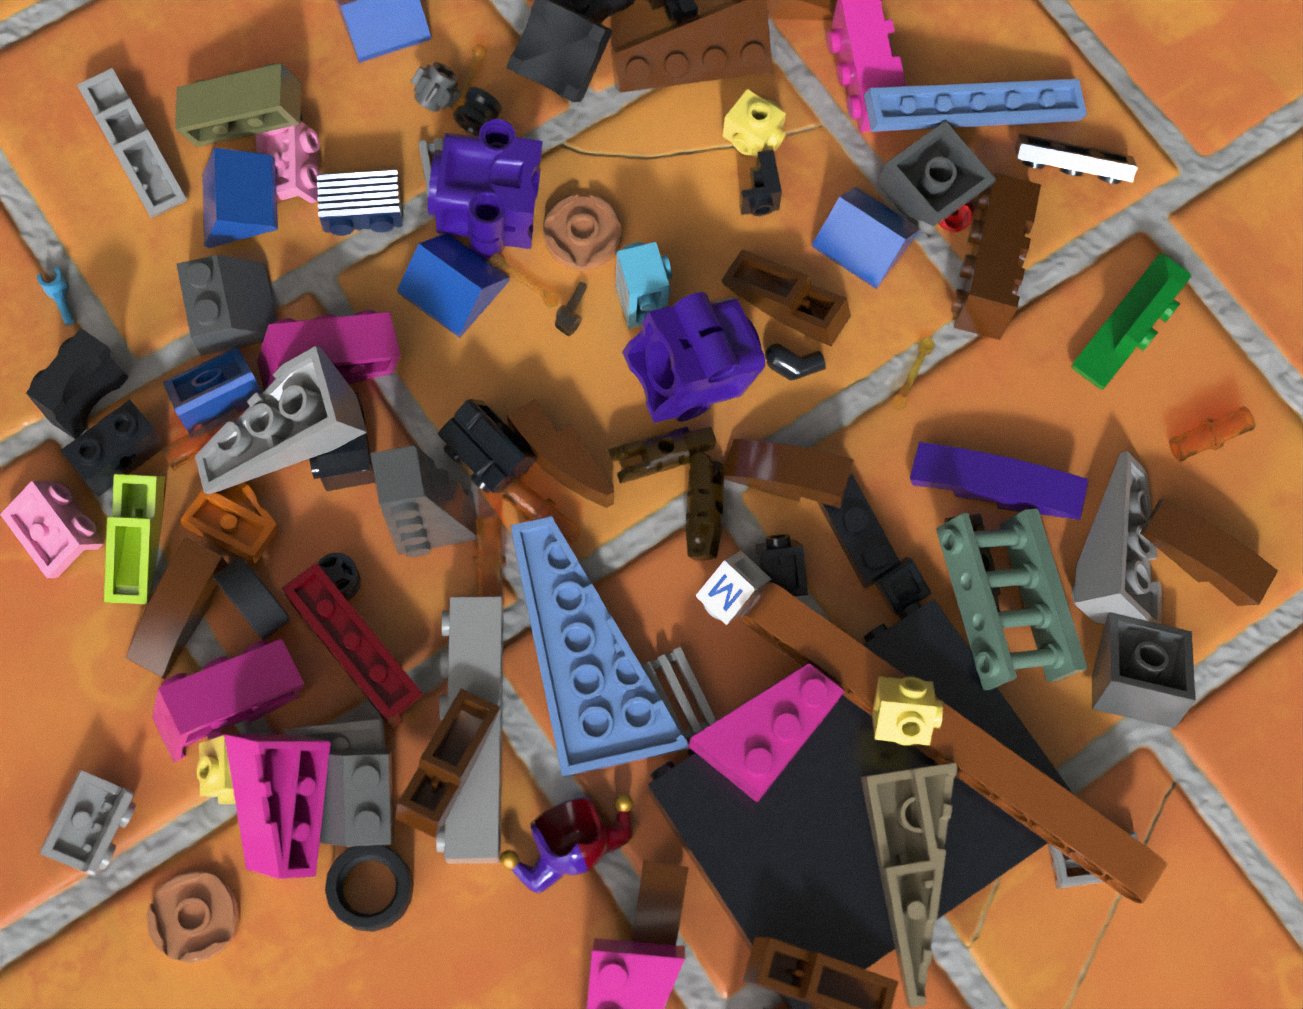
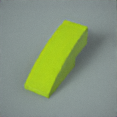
M114 474L112 517H107L104 602L149 604L159 551L165 476Z

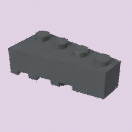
M412 445L371 453L379 505L398 555L406 554L407 557H420L429 554L432 548L481 539L472 492L468 489L462 490V485L458 480H449L448 472L444 468H436L435 461L419 447Z

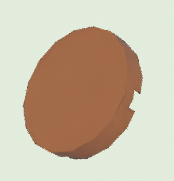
M579 194L569 195L553 205L547 213L544 222L545 246L553 259L567 268L580 271L596 269L609 262L619 249L622 238L620 217L613 206L599 196L590 194L589 197H579Z
M201 871L179 873L164 882L156 892L157 895L154 897L152 904L150 903L147 913L148 933L156 948L171 959L187 963L207 961L223 952L235 937L240 921L239 903L231 887L217 876Z

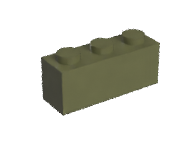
M282 63L266 64L262 68L245 72H232L227 76L210 80H198L193 84L177 87L175 130L196 147L300 125L301 82Z

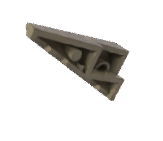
M956 763L861 776L906 1005L910 1008L926 1004L925 989L928 967L932 960L933 951L931 944L934 922L937 921L946 856V833L948 819L951 818L953 781L957 774Z

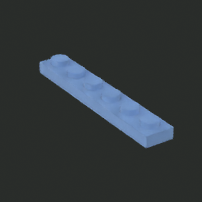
M1079 79L869 88L864 94L871 132L933 129L945 121L952 128L1080 121L1087 115Z

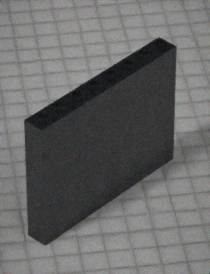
M934 599L924 606L919 601L911 604L898 614L899 622L890 628H887L883 623L863 637L866 641L863 646L907 677H916L923 681L933 682L935 697L1072 793L999 689L996 687L983 691L972 651ZM842 695L758 803L690 748L686 751L689 758L677 766L672 761H669L650 774L653 781L648 784L647 792L750 951L752 950L755 936L770 937L809 952L820 953L862 969H867L895 949L861 776L940 764L913 745L875 740L873 717ZM955 777L953 781L951 818L948 819L946 833V856L937 920L1048 844L1046 840L958 777ZM779 994L788 1009H809L813 1006Z

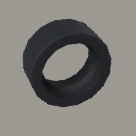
M238 557L213 576V579L262 640L267 639L290 621L288 614L242 557Z
M384 845L353 846L344 851L333 862L327 873L325 893L330 909L340 921L356 930L375 932L392 926L403 917L412 901L414 884L409 867L397 852ZM365 861H378L388 866L394 874L396 881L395 896L391 903L382 911L374 914H362L353 910L346 902L343 892L344 880L349 871L357 864Z

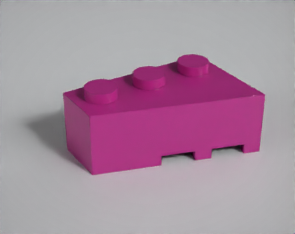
M837 0L831 30L826 33L828 50L831 54L835 53L838 61L836 66L837 78L840 86H845L848 93L847 110L849 117L856 119L860 133L871 131L864 94L869 88L906 86L900 56L894 57L888 39V34L895 32L892 19L884 20L881 6L882 0Z
M365 310L353 316L336 317L333 314H325L316 317L314 320L296 321L295 319L286 318L278 320L273 324H268L257 364L263 390L265 391L276 379L273 374L282 364L314 346H318L324 351L348 384L392 374L401 357L390 312L376 313L373 310Z
M282 638L272 643H268L267 640L256 642L247 647L242 655L229 660L226 656L216 658L208 662L202 671L189 676L186 673H179L169 677L161 684L162 687H159L157 691L152 719L173 763L186 757L183 748L207 736L210 740L223 736L222 729L247 720L248 724L299 698L304 682Z
M809 663L691 737L688 747L758 803L839 701L844 690Z
M224 734L246 869L277 879L315 877L331 742L298 734Z
M595 938L591 956L587 1009H664L685 961V946Z

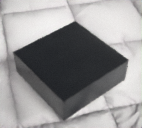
M907 556L873 578L892 614L896 616L911 604L921 601L932 594L914 561Z

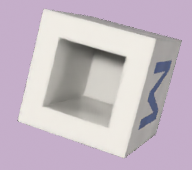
M739 551L723 561L697 593L696 597L704 604L705 610L712 617L721 620L727 625L745 612L771 578L742 551Z

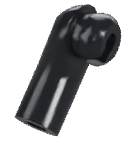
M778 343L770 345L765 351L768 366L791 381L826 369L825 360L820 351L800 357Z

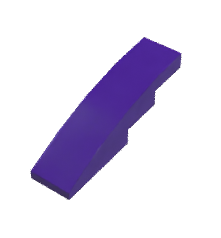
M919 442L910 476L914 486L951 490L954 492L955 497L996 502L998 509L1018 512L1026 509H1038L1040 515L1081 520L1089 483L1087 478L1017 459Z

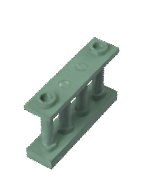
M1026 509L999 524L1001 529L973 531L968 513H962L936 528L983 691L991 690L1016 679V669L1042 666L1047 682L1060 681L1088 669L1038 509ZM1006 546L1013 569L985 571L979 548ZM1018 585L1025 609L998 612L991 588ZM1030 626L1037 650L1010 653L1003 628Z

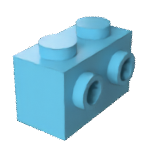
M636 242L625 246L620 251H616L615 286L628 328L642 325V321L649 311L668 307V297L671 295L668 280L672 279V270L667 255L660 256L656 242L648 244Z

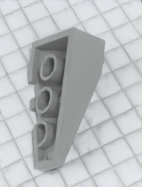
M314 346L282 364L273 374L276 379L262 394L256 392L247 401L249 407L235 422H227L195 455L204 493L212 494L330 452L367 432L357 395L320 347Z
M1128 451L1122 452L1119 455L1076 566L1075 584L1072 586L1071 591L1072 599L1076 607L1082 610L1094 623L1105 625L1108 614L1112 612L1161 624V583L1153 582L1150 560L1158 559L1157 547L1140 534L1152 513L1148 472Z

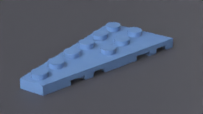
M552 516L510 525L562 776H572L689 749V744L680 732Z

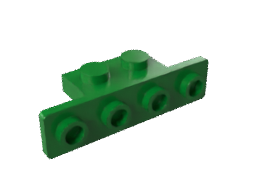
M1160 253L1075 359L1071 368L1097 388L1103 390L1136 347L1144 351L1158 333V331L1152 328L1158 319L1166 323L1181 303L1175 300V298L1192 277L1191 273L1166 255Z

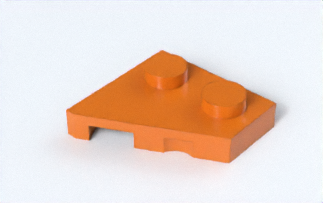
M245 482L212 494H206L202 489L180 519L182 527L253 564H256L278 532L277 524L267 510L262 508L256 494Z

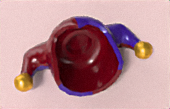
M622 794L615 799L618 814L616 822L613 824L603 821L591 797L575 798L550 808L530 823L534 841L540 853L534 866L523 864L519 860V855L514 850H505L501 854V865L511 869L516 877L529 890L535 893L544 892L565 874L579 875L590 871L597 866L605 854L623 847L632 838L630 810L633 807L632 798L629 795Z

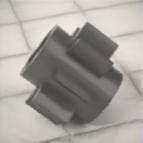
M434 62L432 66L428 64L426 68L419 66L411 80L416 85L413 89L415 100L421 106L433 112H438L440 108L445 110L447 106L452 108L462 93L457 89V74L451 68L439 62Z

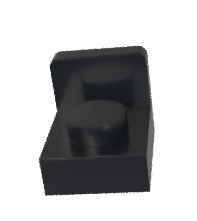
M774 150L761 151L757 155L756 167L750 169L752 189L741 192V215L765 216L775 210H779L782 189Z
M788 534L767 536L765 538L766 543L755 545L756 553L760 556L761 570L771 578L769 582L780 586L794 597L808 595L804 549L801 543L796 539H791Z

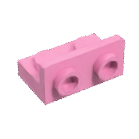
M300 121V125L256 134V153L269 154L275 158L277 202L298 195L309 203L318 202L317 174H319L318 150L320 142L317 133L302 121Z
M31 481L0 515L46 578H58L84 550L99 549L104 544V541L96 532L97 528L94 522L84 515L72 500L73 495L66 486L56 481Z

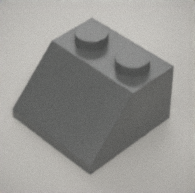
M945 121L885 163L877 185L901 213L936 226L994 184L996 178Z
M214 255L176 264L190 336L201 356L230 350L237 346L240 348L263 342L268 324H273L277 321L264 263Z
M1110 612L1106 618L1092 672V709L1176 728L1196 701L1192 631Z
M392 748L330 750L320 843L339 846L391 845L394 838Z

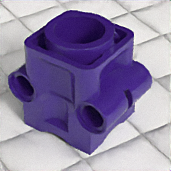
M492 119L485 122L481 126L479 137L445 133L443 150L435 149L429 182L428 214L436 216V232L469 237L470 249L485 260L498 257L502 253L504 246L531 249L535 200L538 197L541 171L538 166L541 160L543 141L515 137V130L512 125L502 119Z
M705 292L690 294L679 300L674 306L649 311L642 321L643 327L640 333L630 340L622 351L630 371L638 378L644 389L646 406L654 423L675 417L678 422L688 421L705 413L711 404L742 396L765 367V356L761 349L756 328L749 318L746 317L737 298L728 297L710 302Z

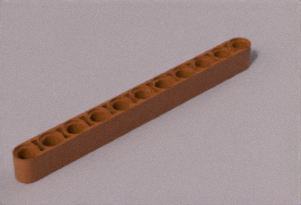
M767 582L741 616L743 622L750 629L804 667L809 663L844 690L843 696L871 716L878 678L902 679L907 677L785 589L772 582ZM942 702L940 728L933 727L930 745L912 744L914 747L938 764L956 763V777L1122 896L1138 904L1145 902L1167 867L1166 862L1159 855Z

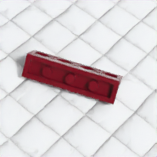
M315 562L281 589L291 605L393 730L402 723L399 715L421 699L423 693L318 563Z

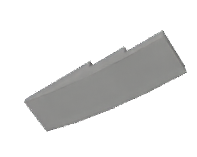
M113 68L77 84L151 219L186 202L185 195Z

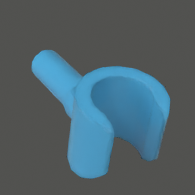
M54 267L57 277L50 283H46L41 273H39L37 281L46 295L54 299L65 325L73 324L75 320L65 296L69 287L59 268Z

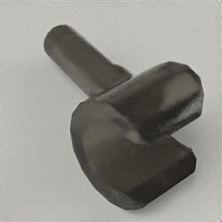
M584 282L578 283L570 300L566 305L560 306L556 313L555 327L567 336H571L582 322V317L575 313V310L588 287Z

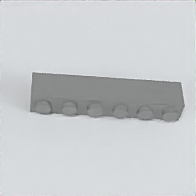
M450 597V610H442V636H449V652H441V678H448V694L440 695V721L445 717L461 688L501 707L477 761L445 820V825L442 826L436 837L437 852H444V859L447 864L500 863L504 627L502 597Z

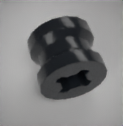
M473 87L465 95V104L458 106L453 117L462 129L479 137L481 126L489 120L496 119L502 111V106L487 91Z
M331 553L319 560L318 565L335 586L336 583L342 580L346 581L338 584L337 588L347 600H350L357 594L360 589L361 578L355 563L349 556L343 553Z

